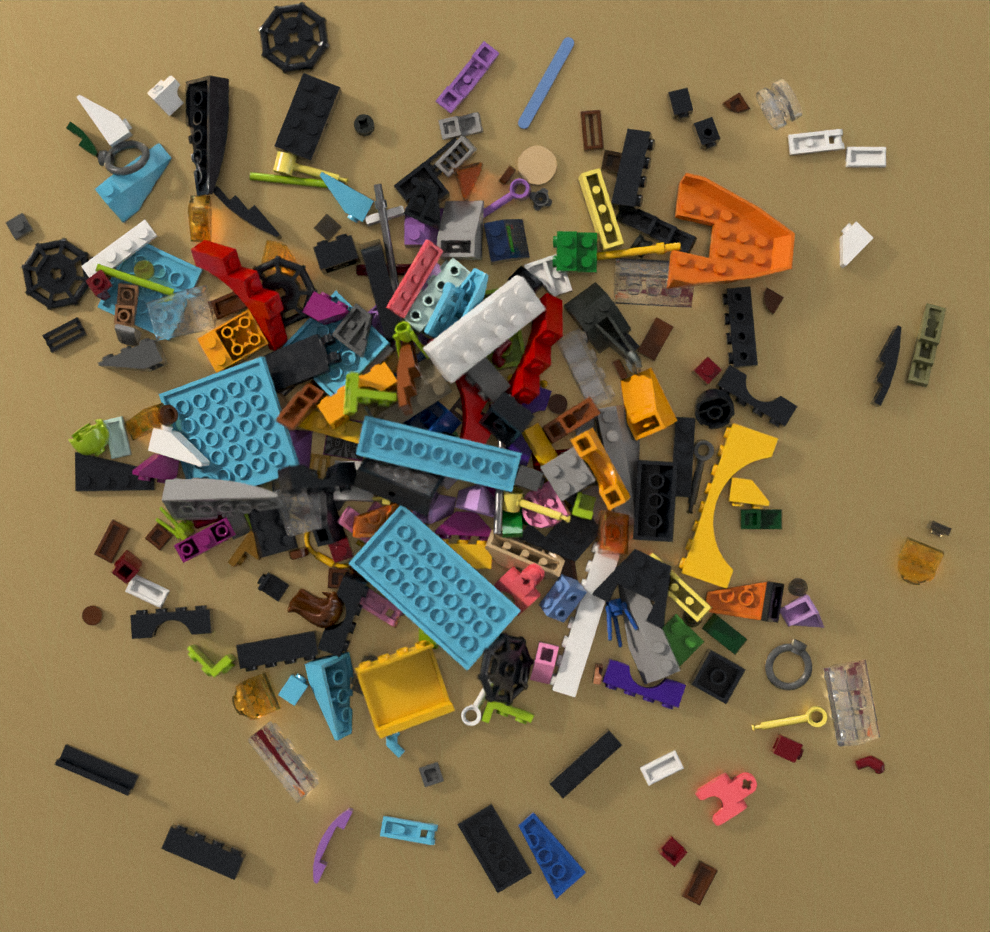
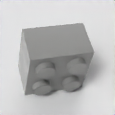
M574 447L540 467L561 501H564L597 480L589 465L579 457Z

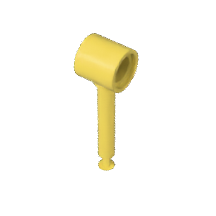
M285 152L277 153L273 168L275 173L292 176L293 171L321 178L320 174L324 172L338 181L345 182V184L348 183V178L339 177L338 174L296 163L297 157L295 155Z
M513 486L512 492L503 490L504 511L519 512L520 507L559 521L561 519L565 520L566 523L571 520L570 516H563L561 512L524 500L522 497L523 490Z
M813 706L809 708L805 715L761 722V725H752V730L755 732L756 729L767 730L806 722L814 727H821L827 721V714L822 707ZM815 711H819L823 715L822 719L818 722L811 719V715Z

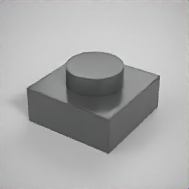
M24 213L6 222L15 240H19L34 231Z
M438 761L419 767L425 787L444 781Z

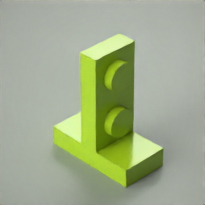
M350 372L346 375L343 415H353L357 412V400L359 404L375 402L378 403V406L389 407L390 404L396 402L397 393L358 389L359 373Z
M487 702L481 721L489 723L494 709H497V714L508 717L509 714L515 716V720L526 724L527 721L531 723L534 714L513 705L506 706L503 703Z

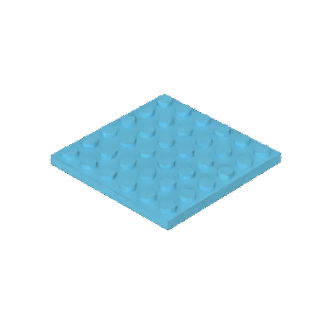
M265 356L159 394L162 406L171 405L178 412L177 421L170 425L173 427V430L179 431L210 461V465L200 467L180 460L186 479H218L258 486L278 479L277 470L287 465H300L288 428L276 422V418L282 412Z

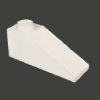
M81 95L77 96V99L111 147L133 136L130 132L132 127L126 118L122 120L118 115Z
M161 424V427H153L148 451L200 467L210 465V461L179 431L173 430L172 426Z

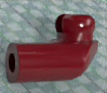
M509 339L494 350L491 361L498 368H501L506 362L501 356L512 344Z
M870 755L855 761L858 770L870 767L877 774H882L885 771L884 762Z

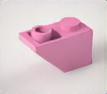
M539 641L530 680L550 684L559 649L558 645Z

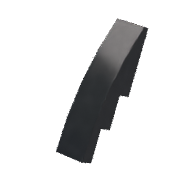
M217 185L215 186L213 193L239 218L278 240L282 238L255 205L248 210L236 195L229 200Z
M638 209L637 213L619 210L616 216L617 222L654 241L664 242L665 244L680 242V252L690 254L697 240L696 236L686 233L676 226Z
M898 325L893 328L876 359V362L882 365L873 383L880 386L871 401V404L876 407L881 406L896 369L901 340V327Z

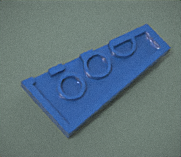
M534 812L519 824L523 836L557 899L581 878L586 871Z

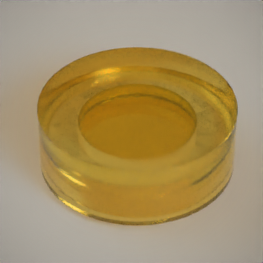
M141 260L134 266V273L136 277L149 280L154 276L155 269L149 261Z

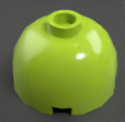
M102 419L95 420L96 424L90 426V423L86 424L71 435L73 439H69V442L78 453L87 456L92 454L98 456L105 451L104 447L108 444L110 435Z

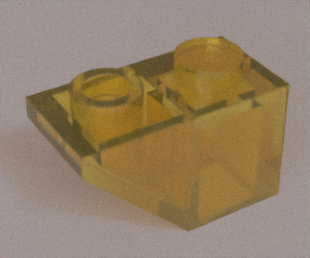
M191 195L188 205L191 241H211L210 196Z
M271 240L266 241L262 264L274 259L275 256H281L283 259L297 263L286 244ZM281 266V269L285 270L284 273L293 276L296 273L293 270ZM275 267L269 269L271 271H276Z
M163 403L144 408L125 422L132 440L151 433L153 427H161V423L157 418V412L164 406Z

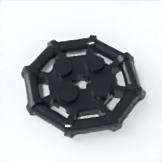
M305 2L274 6L271 14L258 27L262 47L261 56L269 60L285 74L292 71L313 70L324 52L330 48L326 30L327 20L306 6ZM298 12L297 17H289L287 19H285L282 15L285 13ZM303 13L315 21V23L309 25L302 19ZM279 16L281 22L275 30L269 29ZM316 28L319 30L320 42L314 41L313 30ZM295 33L298 34L297 38L299 41L291 43L289 36ZM268 35L274 36L275 46L271 49L269 47ZM313 46L318 47V49L309 59L307 57V54L310 52ZM280 52L286 57V61L283 62L274 53ZM297 57L304 58L305 62L290 64L291 59Z
M67 238L36 243L32 253L25 263L21 265L26 295L31 296L47 307V310L51 311L55 308L70 305L77 306L89 287L86 282L89 277L84 270V277L78 276L76 264L81 262V265H84L88 262L89 254L67 241ZM59 248V252L53 255H47L45 250ZM65 249L73 253L77 258L71 260L64 255ZM41 254L43 258L38 264V266L32 267L38 256ZM60 269L61 277L54 279L53 270L57 271ZM31 271L36 272L38 283L34 286ZM76 281H83L73 295L71 289ZM42 287L50 293L49 299L37 292V290ZM67 293L69 298L54 301L56 294Z
M275 256L274 259L261 265L253 266L252 269L258 271L259 278L263 281V288L276 292V289L282 288L285 292V295L280 297L284 309L280 312L286 329L287 326L309 318L302 311L313 292H317V289L314 287L304 264L299 265L283 259L281 256ZM281 266L296 273L293 276L281 271ZM273 267L276 269V273L270 276H266L263 273ZM299 275L306 289L300 288V283L296 280ZM301 295H307L304 306L301 308L298 305ZM294 309L298 312L288 318L285 317V313L289 310Z
M504 632L488 648H484L480 674L477 676L478 680L481 681L486 694L485 699L488 702H498L509 706L523 690H527L531 665L534 664V660L530 657L524 637H515ZM510 644L515 645L513 650H510ZM491 659H492L491 669H490V672H488V671H489V667H490V662H491ZM501 689H504V695H499Z

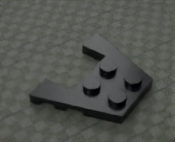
M577 493L565 499L572 505L569 509L570 513L572 512ZM569 515L571 518L570 522L566 523L565 520H562L554 526L546 537L529 524L522 532L523 537L518 538L576 562L601 533V530L593 517L591 520H586Z
M634 549L598 586L592 595L609 603L618 584L655 602L646 621L663 629L672 566Z

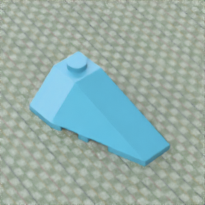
M160 143L149 149V160L142 169L129 175L113 174L95 188L96 192L123 223L140 210L142 203L151 193L156 181L161 177L172 160ZM141 156L130 162L125 167L135 164L141 158Z
M474 268L460 285L465 290V296L450 326L484 300L488 274Z
M343 652L340 657L334 654L306 663L305 668L309 684L334 739L338 741L352 733L350 696H353V689H350V677H353V667L349 652Z

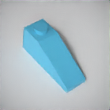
M321 172L320 177L344 212L349 214L347 218L356 223L359 220L363 222L374 200Z

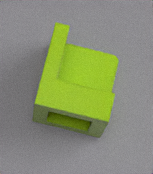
M578 491L571 515L591 520L596 498Z

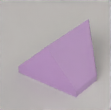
M477 484L458 491L455 507L494 517L495 498L484 485Z
M803 594L780 609V613L788 627L793 625L825 628L820 614L809 595Z

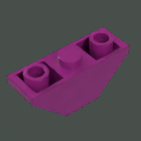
M456 511L435 530V534H439L440 538L451 539V535H459V539L471 540V536H479V540L488 541L492 529L477 513Z
M226 517L177 543L174 547L182 562L185 563L235 536L236 533Z

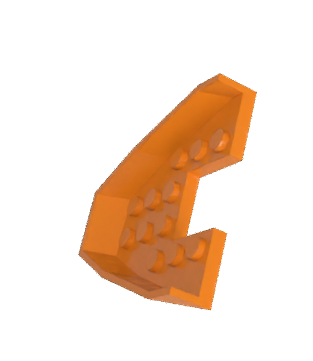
M685 173L678 186L675 218L712 226L709 258L673 250L670 255L667 289L726 284L792 269L794 232L758 206L706 177Z

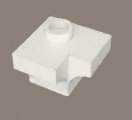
M171 75L164 82L162 80L159 81L147 93L168 116L173 114L183 104V101L177 94L180 84Z

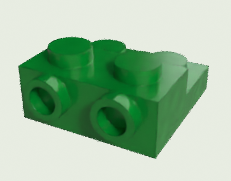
M557 231V236H553V248H557V256H553V268H556L557 273H597L598 233Z

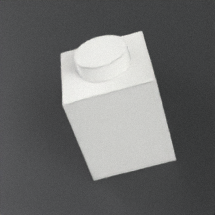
M857 221L853 225L849 223L841 231L843 233L840 237V266L842 268L846 267L873 239Z

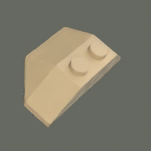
M494 529L491 530L485 548L497 564L508 569L515 566L521 573L527 566L535 563L544 570V579L559 578L565 562L562 557L523 541L518 537L503 538L502 531L501 534H493Z

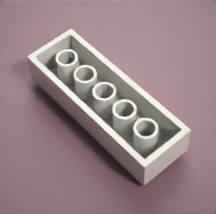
M516 275L427 344L423 350L444 379L453 383L546 309L526 280Z

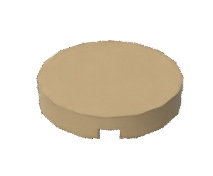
M543 146L527 148L518 159L519 174L530 185H543L549 182L556 173L557 162L555 156L549 149Z

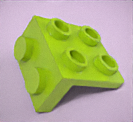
M196 644L190 645L187 648L189 657L194 662L199 661L203 666L201 669L209 677L211 675L217 677L222 673H228L235 666L233 662L236 660V657L232 653L223 657L215 665Z

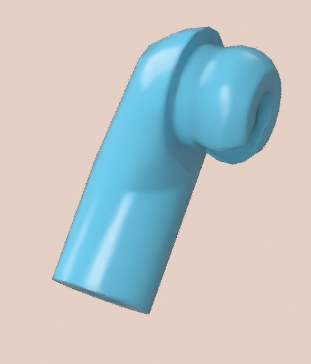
M400 732L386 736V746L398 758L405 752L398 744L397 737L400 735Z

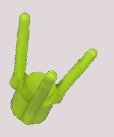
M407 321L398 323L395 327L396 334L393 335L396 341L398 360L401 350L400 340L410 342L412 339L426 358L430 359L423 350L424 347Z
M160 507V511L175 528L173 529L159 518H156V522L174 534L177 539L180 538L183 541L194 532L192 528L194 524L191 520H185L186 523L184 521L178 523L163 507Z

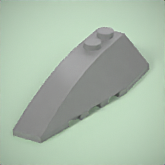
M624 405L600 408L601 414L594 417L598 438L631 496L628 501L613 508L616 527L633 525L640 440H635L627 424Z
M175 478L173 480H166L162 496V502L175 520L218 519V515L222 514L230 517L234 516V512L239 511L247 514L251 513L252 509L264 511L283 507V503L277 493L240 482L218 479Z
M618 584L620 599L622 603L626 602L627 608L638 627V630H635L625 612L622 611L628 647L644 684L679 672L681 667L664 629L646 621L653 607L652 601Z

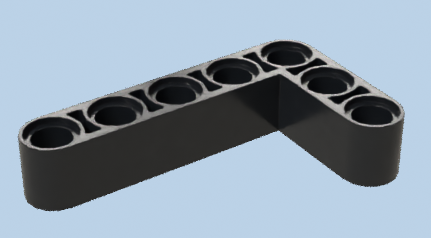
M380 239L362 243L361 252L385 339L388 342L395 341L393 335L396 334L395 327L402 321L398 315L386 308L394 292L385 263Z

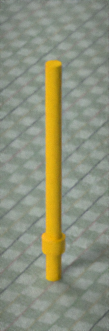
M662 242L656 243L654 246L597 252V260L654 253L663 255L673 250H681V243L665 244Z

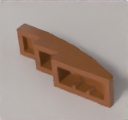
M412 340L410 342H402L397 368L399 407L405 416L413 414L410 397L417 395L414 378L421 376L415 344Z
M312 379L310 383L307 382L300 392L294 395L276 418V422L293 431L314 411L317 405L320 404V401L326 397L327 393Z
M588 397L544 425L542 429L550 443L553 444L601 413L592 398Z

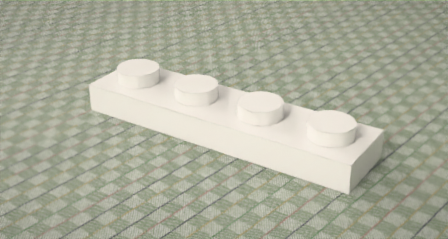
M143 220L81 267L89 278L97 273L95 271L97 264L114 269L158 236L149 223Z

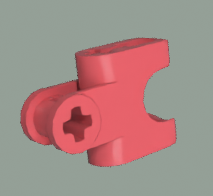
M535 563L527 566L521 573L513 566L493 586L500 592L509 593L514 598L515 605L521 610L517 615L519 616L540 597L541 594L535 587L544 579L545 573L542 567Z
M725 772L697 789L695 795L700 800L716 796L722 801L721 809L712 818L713 823L719 826L748 807L744 798L756 790L757 782L754 776L748 772L740 773L733 779H730ZM744 779L750 781L749 787L742 786Z

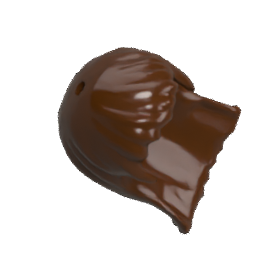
M300 589L290 601L287 612H295L317 627L329 628L341 617L344 610V602L335 591L331 593L322 592L327 598H319L304 589Z

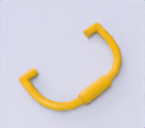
M310 521L304 535L305 546L308 547L309 552L315 559L331 568H349V563H334V560L312 549L309 542V535L312 530ZM357 540L356 542L357 545L361 546V549L365 545V543L360 540Z

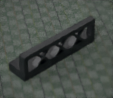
M69 744L65 745L61 757L55 762V765L127 796L133 792L140 775Z

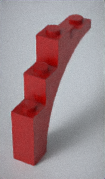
M203 240L191 249L195 265L218 277L246 305L269 343L268 347L270 350L276 351L288 341L280 312L284 309L279 293L262 287L258 271L241 266L236 249L208 240Z
M545 293L539 299L546 310L533 319L525 351L508 382L511 386L505 391L507 394L512 395L520 405L523 403L530 404L540 395V375L551 366V347L563 337L562 300L548 293Z
M434 339L428 340L427 343H426V345L429 344V343H430L432 340H434ZM463 374L455 380L462 405V428L459 438L486 444L491 433L478 422L485 415V413L482 415L480 413L487 401L485 402L478 395L479 390L475 386H470L464 379L466 376Z

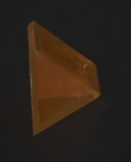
M481 162L453 168L454 177L463 201H468L483 169V163Z

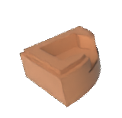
M595 663L593 684H601L603 665L600 663Z

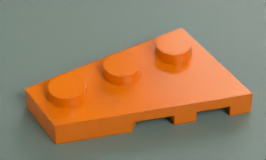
M392 503L354 516L353 537H372L400 505Z
M767 582L706 592L705 601L712 607L709 612L761 620Z

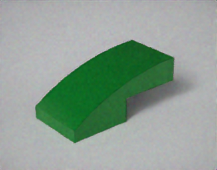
M521 507L519 512L502 511L503 538L523 537Z

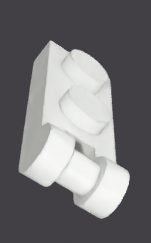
M834 129L788 135L790 156L844 150L845 146L841 138L843 130ZM829 137H834L833 144H829Z

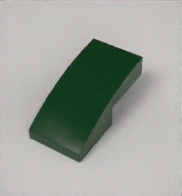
M70 122L66 129L82 139L79 146L98 158L99 151L92 140L80 128Z
M741 509V529H782V509Z
M715 613L702 628L734 655L737 654L747 641L743 635Z

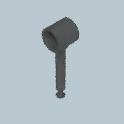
M704 439L697 440L694 443L693 454L696 456L697 462L691 485V497L688 500L690 505L687 513L689 514L694 513L692 510L693 505H696L704 462L714 454L713 445ZM707 445L708 452L705 455H700L698 453L699 446Z

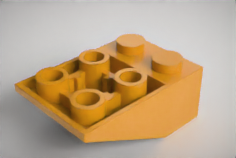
M249 309L197 339L216 373L238 365L269 344Z
M652 367L621 380L626 420L635 440L663 430L677 421Z

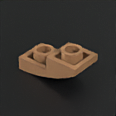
M118 284L114 324L135 325L139 297L138 285Z

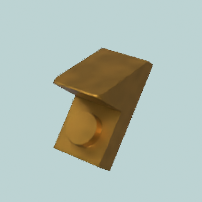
M250 530L227 562L231 566H241L247 559L246 553H249L257 560H261L252 530Z

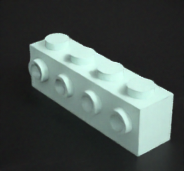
M454 258L450 261H444L439 268L441 272L437 276L432 275L427 281L428 287L424 291L421 289L405 318H401V321H407L418 335L426 328L443 294L445 283L450 282L455 287H460L471 273Z

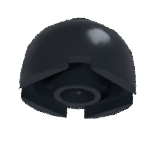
M720 389L704 391L695 403L697 421L702 426L704 424L710 429L722 428L728 425L730 419L735 414L734 403L731 397Z

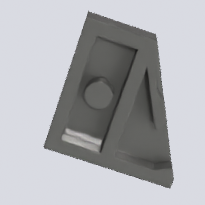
M356 303L332 335L363 358L373 316Z

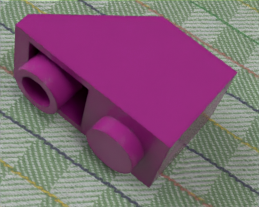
M314 291L302 312L317 322L327 325L343 320L349 313V310H347L349 306L339 300L337 303L331 301L332 297L324 292L318 294Z
M153 454L133 469L132 474L138 475L139 480L150 481V478H157V482L165 483L166 480L177 478L180 460L161 454Z

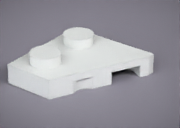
M557 254L525 264L524 268L538 278L551 295L556 297L572 291L567 273H557L556 268H553V256H557Z

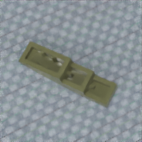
M929 303L926 304L907 383L927 387L937 346L940 342L946 308Z

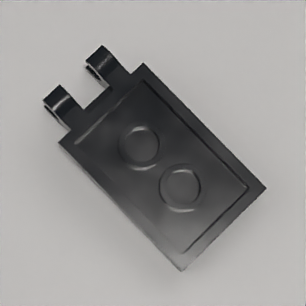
M331 333L322 336V338L319 334H315L264 355L276 392H282L332 372L330 366L342 362L340 353L337 354V351L327 354L325 348L336 344L335 337Z

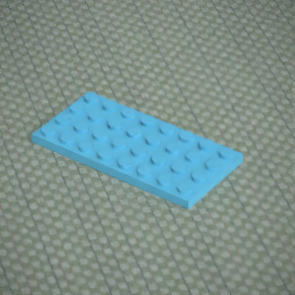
M401 505L349 562L357 572L467 671L483 654L484 648H488L521 611L408 508Z

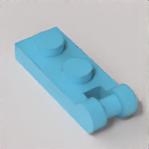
M450 282L445 283L443 294L424 330L426 334L436 338L449 328L465 296L463 288L455 287Z
M384 815L380 836L435 845L436 839L434 835L435 831L438 830V825ZM421 829L427 830L426 837L420 836Z

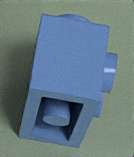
M561 574L539 606L547 617L564 623L587 592L578 580Z

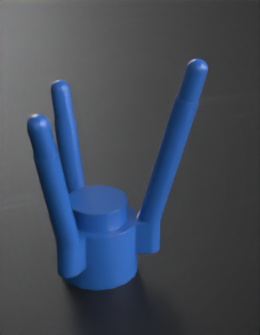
M621 599L610 600L609 603L606 602L605 606L608 640H612L611 618H613L618 646L622 647L617 617L622 616V611H624L633 628L638 630V627L627 608L626 602L622 603Z

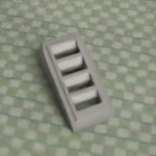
M462 135L440 157L435 165L449 178L477 148ZM461 143L469 149L468 152L460 146ZM455 149L463 155L462 158L454 152ZM450 154L458 161L457 164L448 157ZM444 160L453 167L451 170L442 163Z
M120 324L115 325L114 329L120 343L135 347L139 345L141 331Z

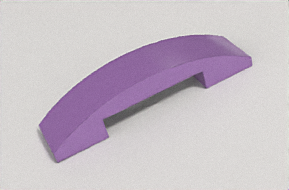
M483 41L472 55L470 61L435 102L451 114L485 75L498 57L499 52Z
M351 807L342 812L330 824L319 843L313 865V879L317 884L328 863L322 860L321 857L336 826L344 830L354 810Z

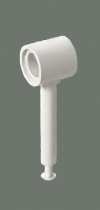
M483 688L474 704L464 708L461 713L463 723L468 726L476 725L481 719L480 708L486 696ZM469 710H473L477 714V718L473 722L468 721L465 717L466 712Z

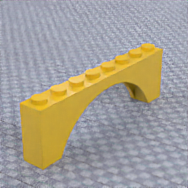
M732 423L730 427L727 426L724 431L725 443L720 445L717 456H719L717 464H713L710 475H713L712 481L706 484L704 493L707 495L705 501L700 502L698 508L700 513L699 519L693 522L691 531H694L692 539L688 538L685 550L688 551L686 557L681 558L678 567L681 569L680 573L726 589L733 569L722 557L714 536L713 517L717 499L725 484L737 471L754 461L771 458L778 438Z

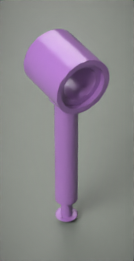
M521 178L515 179L510 185L509 193L484 208L483 218L513 199L520 201L528 199L531 193V187L528 182ZM524 185L526 187L525 192L520 195L516 194V187Z

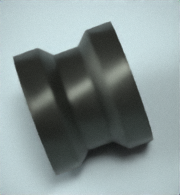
M361 114L355 119L354 127L360 136H369L374 131V122L369 115Z
M639 234L630 248L651 246L653 242L646 241L643 235Z

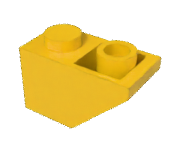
M730 478L727 501L732 502V506L744 507L745 503L752 504L751 508L762 510L764 506H769V501L752 480Z

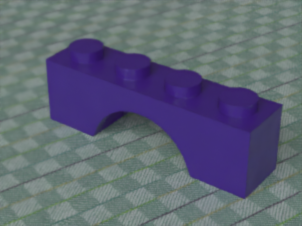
M540 387V395L530 404L523 403L522 406L529 409L531 414L545 411L552 391ZM521 434L509 448L506 446V449L520 452L519 465L527 467L532 451Z
M610 658L602 682L606 683L605 687L617 690L618 687L624 689V693L635 697L636 694L643 696L645 701L654 703L657 700L662 702L661 706L672 710L674 706L679 708L686 687L684 683L666 677L656 686H641L632 679L628 664Z

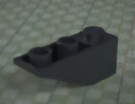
M319 492L318 494L310 495L311 528L317 546L332 544L345 537L343 526L337 522L340 517L332 494Z

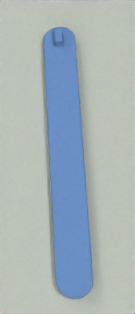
M566 37L562 41L518 120V126L521 129H527L574 46L572 38Z

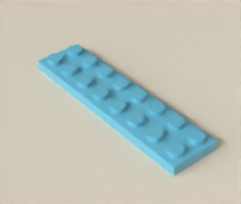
M367 415L364 418L356 455L509 492L513 490L521 457L520 452Z

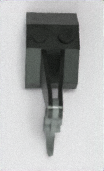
M596 282L564 305L566 311L599 354L608 347H611L626 359V365L634 375L641 372V367H643L641 358L624 337L631 331V328L609 295ZM621 338L630 352L627 353L616 341Z

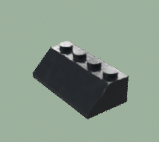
M638 460L633 540L673 542L678 462Z

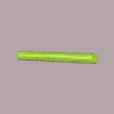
M250 172V180L328 188L324 181L320 179Z
M97 264L95 270L97 272L102 270L106 275L171 297L174 292L172 288L101 264Z

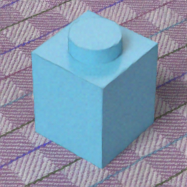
M299 673L297 675L292 674L278 695L295 706L309 686L306 683L307 679Z

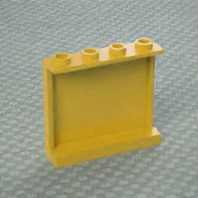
M422 640L416 642L415 646L411 648L402 647L396 650L397 653L383 654L378 657V660L373 662L364 661L359 664V667L355 668L376 734L380 739L455 711L453 704L449 700L433 651L434 646L430 641Z

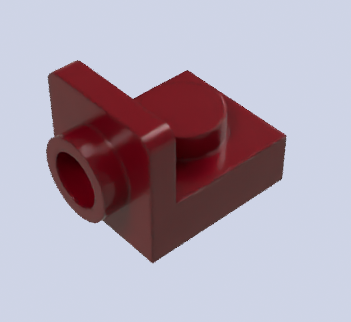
M99 270L86 280L96 297L104 301L111 297L107 290L112 287V283L104 271Z

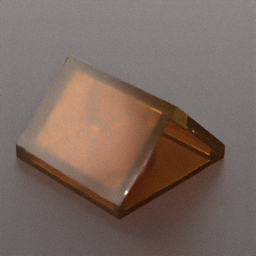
M600 510L598 514L597 553L627 555L629 515Z

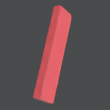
M425 240L386 308L400 318H405L443 253L441 248L430 240Z

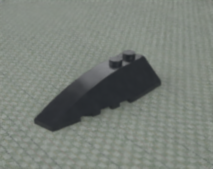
M211 75L186 81V126L190 127L191 132L188 139L189 144L193 145L194 153L191 154V159L196 165L194 179L197 196L213 194L220 173L227 140L229 79Z

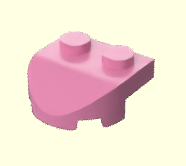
M549 481L544 483L541 489L538 488L537 492L529 491L524 497L527 501L561 512L563 516L568 517L571 515L565 502L560 500ZM522 508L524 519L535 527L549 528L562 521V519L559 521Z

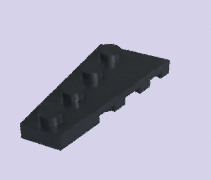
M75 452V491L156 490V479L150 478V481L139 480L138 475L132 474L133 469L137 466Z

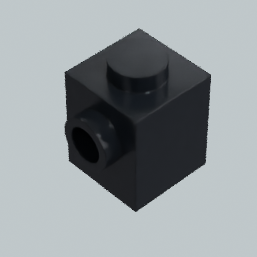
M713 117L693 124L692 129L700 149L705 147L706 150L717 146L716 143L720 141V136Z

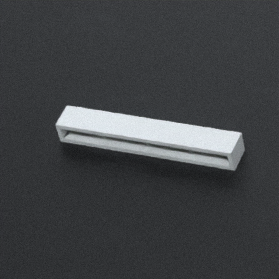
M599 538L598 542L594 541L591 552L594 553L592 561L588 560L586 565L587 578L581 581V585L587 593L575 607V616L570 617L567 628H570L568 636H564L561 647H564L562 655H558L555 665L558 666L557 674H552L549 684L552 685L553 691L572 697L576 696L605 604L604 600L592 595V593L616 569L623 545Z

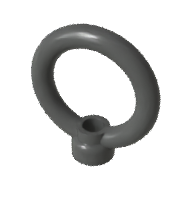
M124 141L115 145L109 151L100 150L98 162L100 166H105L107 171L112 174L129 175L139 171L147 164L150 151L140 141ZM135 148L142 152L141 158L131 166L115 167L113 165L115 155L122 150Z
M793 639L791 644H782L770 652L766 659L765 672L767 678L775 687L787 691L795 690L805 685L812 674V660L806 651L807 644ZM787 651L801 656L805 665L803 675L797 681L791 683L779 680L773 671V663L776 657Z

